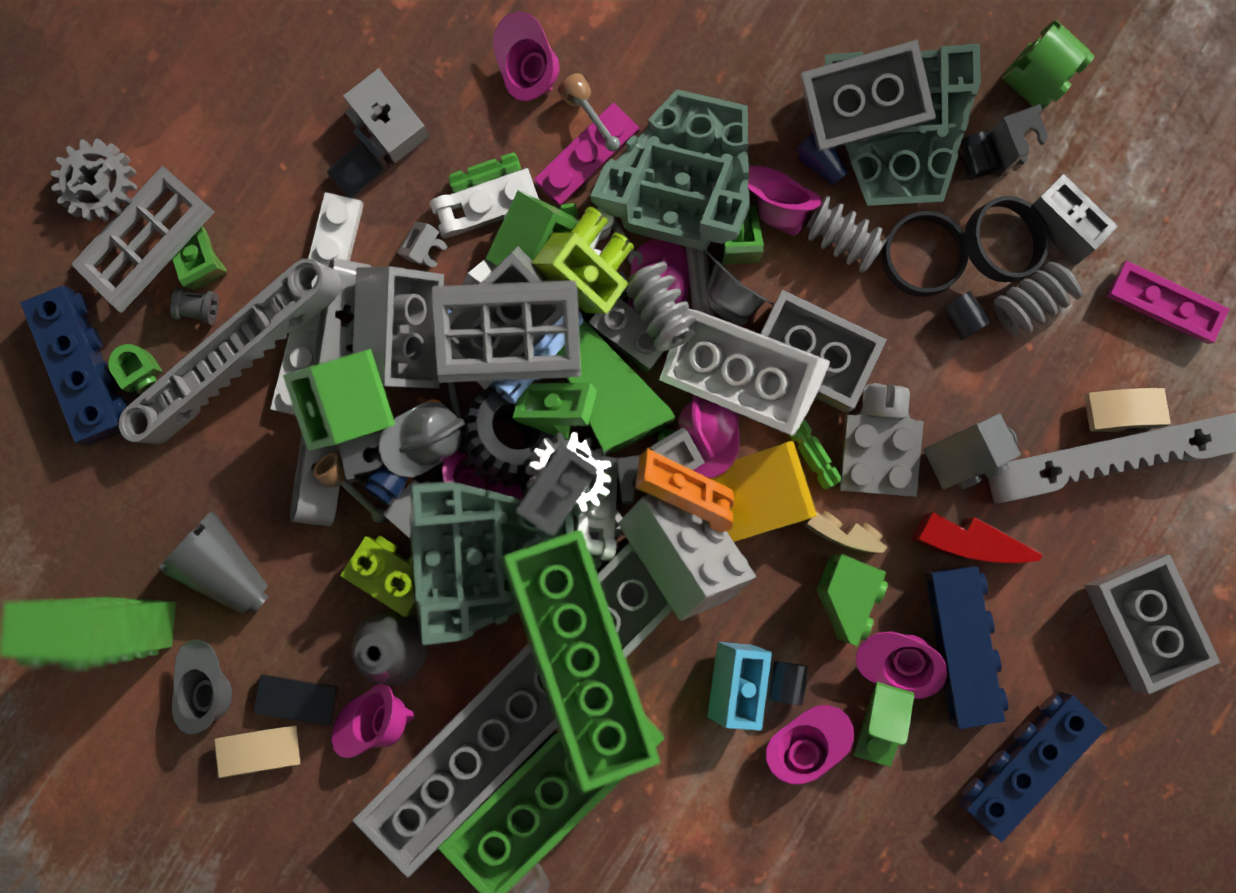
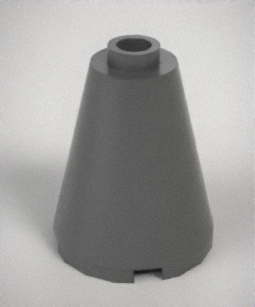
M213 511L187 535L157 568L166 576L241 615L247 610L254 614L269 597L264 593L268 587L267 583Z
M393 610L380 611L363 620L357 627L351 642L352 660L360 675L375 685L381 683L389 687L402 685L414 678L425 662L428 644L422 645L418 622L410 616L404 617Z

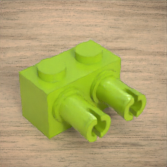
M588 207L585 210L584 215L571 233H553L531 264L550 281L576 280L578 307L584 313L607 314L629 284L616 271L629 252L633 250L634 246L631 242L626 243L628 239L625 236L613 233L607 245L598 255L590 245L603 227L607 225L608 220L604 216L598 219L601 213L592 207Z
M378 535L376 540L365 536L340 576L402 616H411L417 607L414 599L412 556L407 560L397 554L396 550L399 546L382 535Z

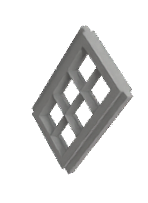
M164 166L131 199L132 202L124 206L120 215L117 214L71 263L121 313L215 213ZM170 189L175 195L153 216L149 210ZM184 202L190 209L168 230L163 224ZM143 217L149 223L129 245H126L122 239ZM158 231L164 237L141 259L136 253ZM117 246L122 252L101 274L96 267ZM131 260L136 267L115 288L110 281Z
M576 280L432 287L439 382L581 377ZM563 303L564 325L532 327L531 305ZM522 305L523 327L490 328V306ZM480 307L482 329L450 330L448 308ZM565 334L566 355L534 356L532 335ZM524 335L525 357L492 358L491 336ZM482 337L484 358L452 360L451 338Z

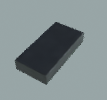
M261 674L254 713L329 726L333 720L338 686Z

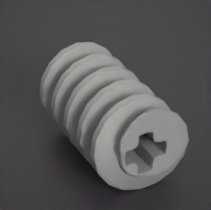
M826 195L805 229L807 227L810 228L808 240L812 242L822 235V249H826L832 243H835L833 256L838 257L843 252L848 251L846 264L851 265L857 259H861L859 271L863 273L871 266L888 237L883 241L880 240L882 228L879 226L868 233L869 220L866 218L855 225V211H851L845 217H842V203L837 204L830 210L828 208L830 196Z
M665 262L644 267L626 280L629 283L626 293L629 298L634 299L633 306L635 310L641 312L640 319L643 324L648 325L647 332L651 338H656L654 345L661 352L680 346L696 334L695 330H689V327L696 321L695 316L682 317L681 315L689 308L688 303L681 302L675 304L674 302L681 296V290L673 289L668 291L667 289L675 281L672 275L660 277L668 268Z
M1049 262L1043 266L1042 271L1037 270L1031 274L1030 279H1024L1019 282L1018 287L1009 289L1006 292V296L1000 295L994 299V311L1007 331L1014 337H1019L1018 327L1030 333L1033 331L1030 319H1033L1040 325L1045 323L1046 319L1043 310L1049 315L1055 316L1058 314L1055 302L1066 308L1070 306V299L1067 294L1078 300L1083 297V292L1069 269L1062 264Z

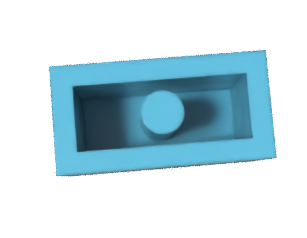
M717 642L707 718L725 728L762 730L771 652L750 644Z

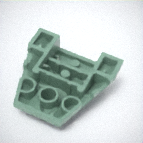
M980 44L941 46L938 50L920 51L936 118L928 122L845 144L867 206L944 202L958 157L957 153L964 131H966L974 98L978 93L981 83ZM863 52L825 54V66L862 56Z
M676 89L648 119L649 127L639 137L633 135L626 142L627 150L616 161L611 158L604 165L590 195L591 202L606 214L621 218L623 227L631 233L704 250L707 249L710 241L722 244L737 239L749 210L748 106Z
M456 482L411 485L409 525L413 587L422 645L462 641L473 636L474 631L494 622L498 625L509 620L508 616L517 613L518 609L500 556L574 531L573 512L571 511L556 534L552 536L516 512L524 499Z

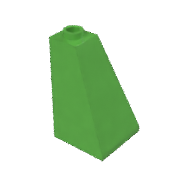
M584 320L579 327L581 377L566 378L568 383H591L597 390L588 424L599 447L603 450V455L609 456L659 432L660 429L671 426L675 417L672 410ZM565 344L556 355H566Z

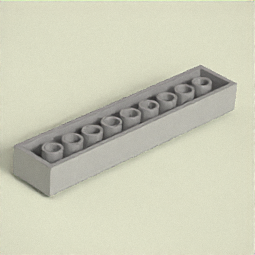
M630 542L597 575L625 658L673 611ZM528 644L352 820L407 878L557 728L530 645Z

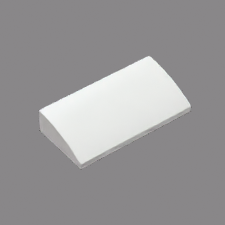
M687 309L682 313V317L695 316L696 321L689 327V330H695L696 334L687 342L669 350L659 380L787 434L794 435L819 390L830 361L698 310Z

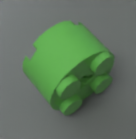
M1056 19L1039 33L1043 36L1042 38H1037L1033 43L1030 42L1006 70V75L1002 77V80L1030 105L1036 106L1040 104L1042 110L1052 100L1054 102L1058 101L1072 85L1068 80L1076 72L1078 74L1081 73L1095 57L1088 47Z

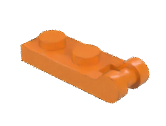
M647 449L639 456L636 488L708 521L710 528L714 531L725 532L733 527V514L729 509L732 508L734 503V492L730 488L650 449Z

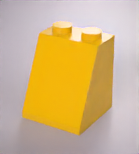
M793 441L736 459L726 472L717 477L709 478L730 488L734 492V503L732 508L729 509L733 514V527L726 531L733 542L817 516Z

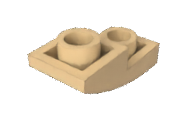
M1164 388L1120 389L1092 392L1084 395L1090 431L1121 432L1129 428H1163L1171 425Z
M816 511V517L806 519L803 523L805 527L815 534L848 549L867 553H883L887 548L886 545L880 542V539L883 537L882 534L865 522L862 526L857 523L850 524L847 530L843 532L840 530L843 524L827 511H824L822 515Z
M296 726L214 739L218 778L300 765Z

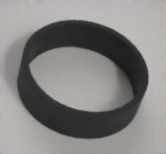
M999 197L981 206L971 215L965 228V247L970 261L981 274L993 281L1008 283L1028 276L1042 266L1048 255L1050 238L1042 215L1033 205L1018 197ZM990 207H1004L1012 210L1025 221L1030 229L1033 238V256L1028 267L1022 273H1012L999 268L988 258L982 247L980 225L984 214Z
M933 211L915 212L900 220L888 234L889 237L882 250L883 266L891 282L900 290L914 296L926 297L945 291L961 277L968 262L964 240L965 234L962 229L948 216ZM925 220L935 222L951 233L959 249V265L954 277L948 283L935 288H921L908 283L897 273L891 260L890 247L895 232L903 225L913 221Z

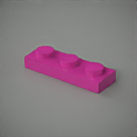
M614 102L599 116V119L611 136L619 139L620 146L616 151H609L605 147L606 140L592 122L534 179L535 183L560 208L561 205L566 204L611 158L616 156L633 135L636 136L639 133L640 128Z
M1127 260L1121 263L1106 296L1208 345L1215 342L1229 312V308Z

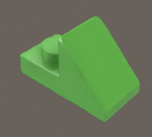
M203 226L172 258L179 281L184 287L197 290L228 273L214 253L207 231Z
M591 383L530 384L518 398L513 418L519 423L554 436L561 432L564 438L567 439L571 425H588L597 390Z
M876 681L852 749L853 756L891 767L898 745H905L907 742L914 701L913 692Z

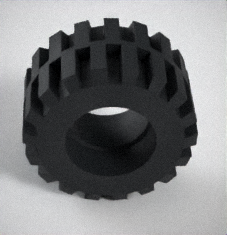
M490 386L481 395L477 396L462 417L465 424L462 426L463 432L462 441L458 448L459 454H467L463 462L467 468L473 465L477 469L474 475L479 479L485 475L489 477L488 483L495 486L500 481H503L504 487H512L516 482L521 485L526 483L531 477H534L525 473L527 466L532 462L529 458L535 448L539 449V445L545 438L552 441L554 435L515 421L513 415L517 402L512 404L502 397L505 393L504 391L499 394L496 391V387ZM506 420L515 424L523 433L525 449L515 450L503 445L493 432L492 421ZM553 456L548 458L546 465L550 462Z

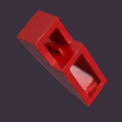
M934 512L925 513L911 539L934 551L978 562L1040 561L1043 556L1042 553L975 517L965 518L960 527Z

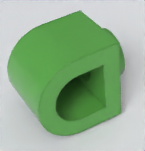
M124 344L117 347L109 357L108 365L111 374L120 388L130 393L134 391L138 394L144 393L157 381L156 377L163 373L151 353L132 344Z

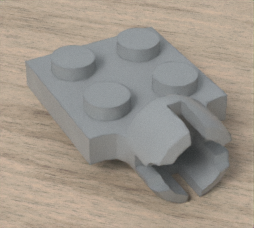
M868 384L864 388L863 406L860 413L854 415L846 414L839 490L917 497L924 421L910 418L908 413L910 391L908 388L900 385L889 384L887 388V385Z

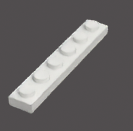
M325 192L308 259L329 266L332 257L350 261L364 205L361 200ZM317 276L312 281V288L316 285ZM320 312L304 326L289 333L271 409L274 411L296 416L283 375L312 366Z

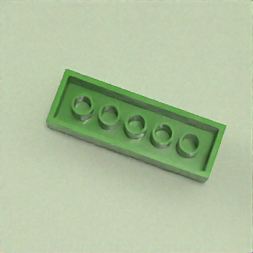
M582 530L572 531L500 556L577 786L583 792L661 763Z
M86 597L5 602L0 656L17 657L16 665L44 666L45 663H60V668L88 669L89 666H104V663H119V660L127 661L133 660V658H146V655H159V649L172 647L176 601Z
M644 713L655 747H657L665 739L664 734ZM557 729L438 848L479 893H507L625 777L583 792L576 784Z

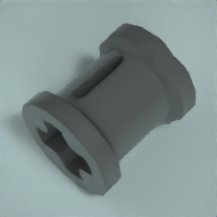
M180 287L174 290L170 305L172 319L182 321L184 318L203 320L205 325H213L215 323L219 310V298L216 292L208 291L207 294L187 292L186 289Z

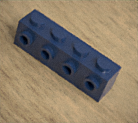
M62 285L20 302L74 442L90 446L121 433L119 418L127 407V403L121 396L117 395L113 385L116 380L109 370L108 362H104L100 352V348H103L102 339L97 330L90 326L86 314H89L90 311L83 295Z
M978 566L924 573L937 651L942 656L947 667L944 692L950 725L963 729L1006 722L1004 711H1008V699L1004 688L999 687L997 673L1001 672L1002 669L1001 659L998 651L993 649L990 634H994L995 626L991 612L986 611L984 596L988 594V585L984 573H979Z
M1060 692L1058 695L1055 693L1049 696L1040 707L1042 713L1032 723L1027 722L1022 725L1014 735L1016 741L1006 751L1001 750L996 753L988 763L990 769L980 780L978 778L973 779L962 791L963 798L958 804L1000 842H1003L1107 729L1095 715L1071 694Z

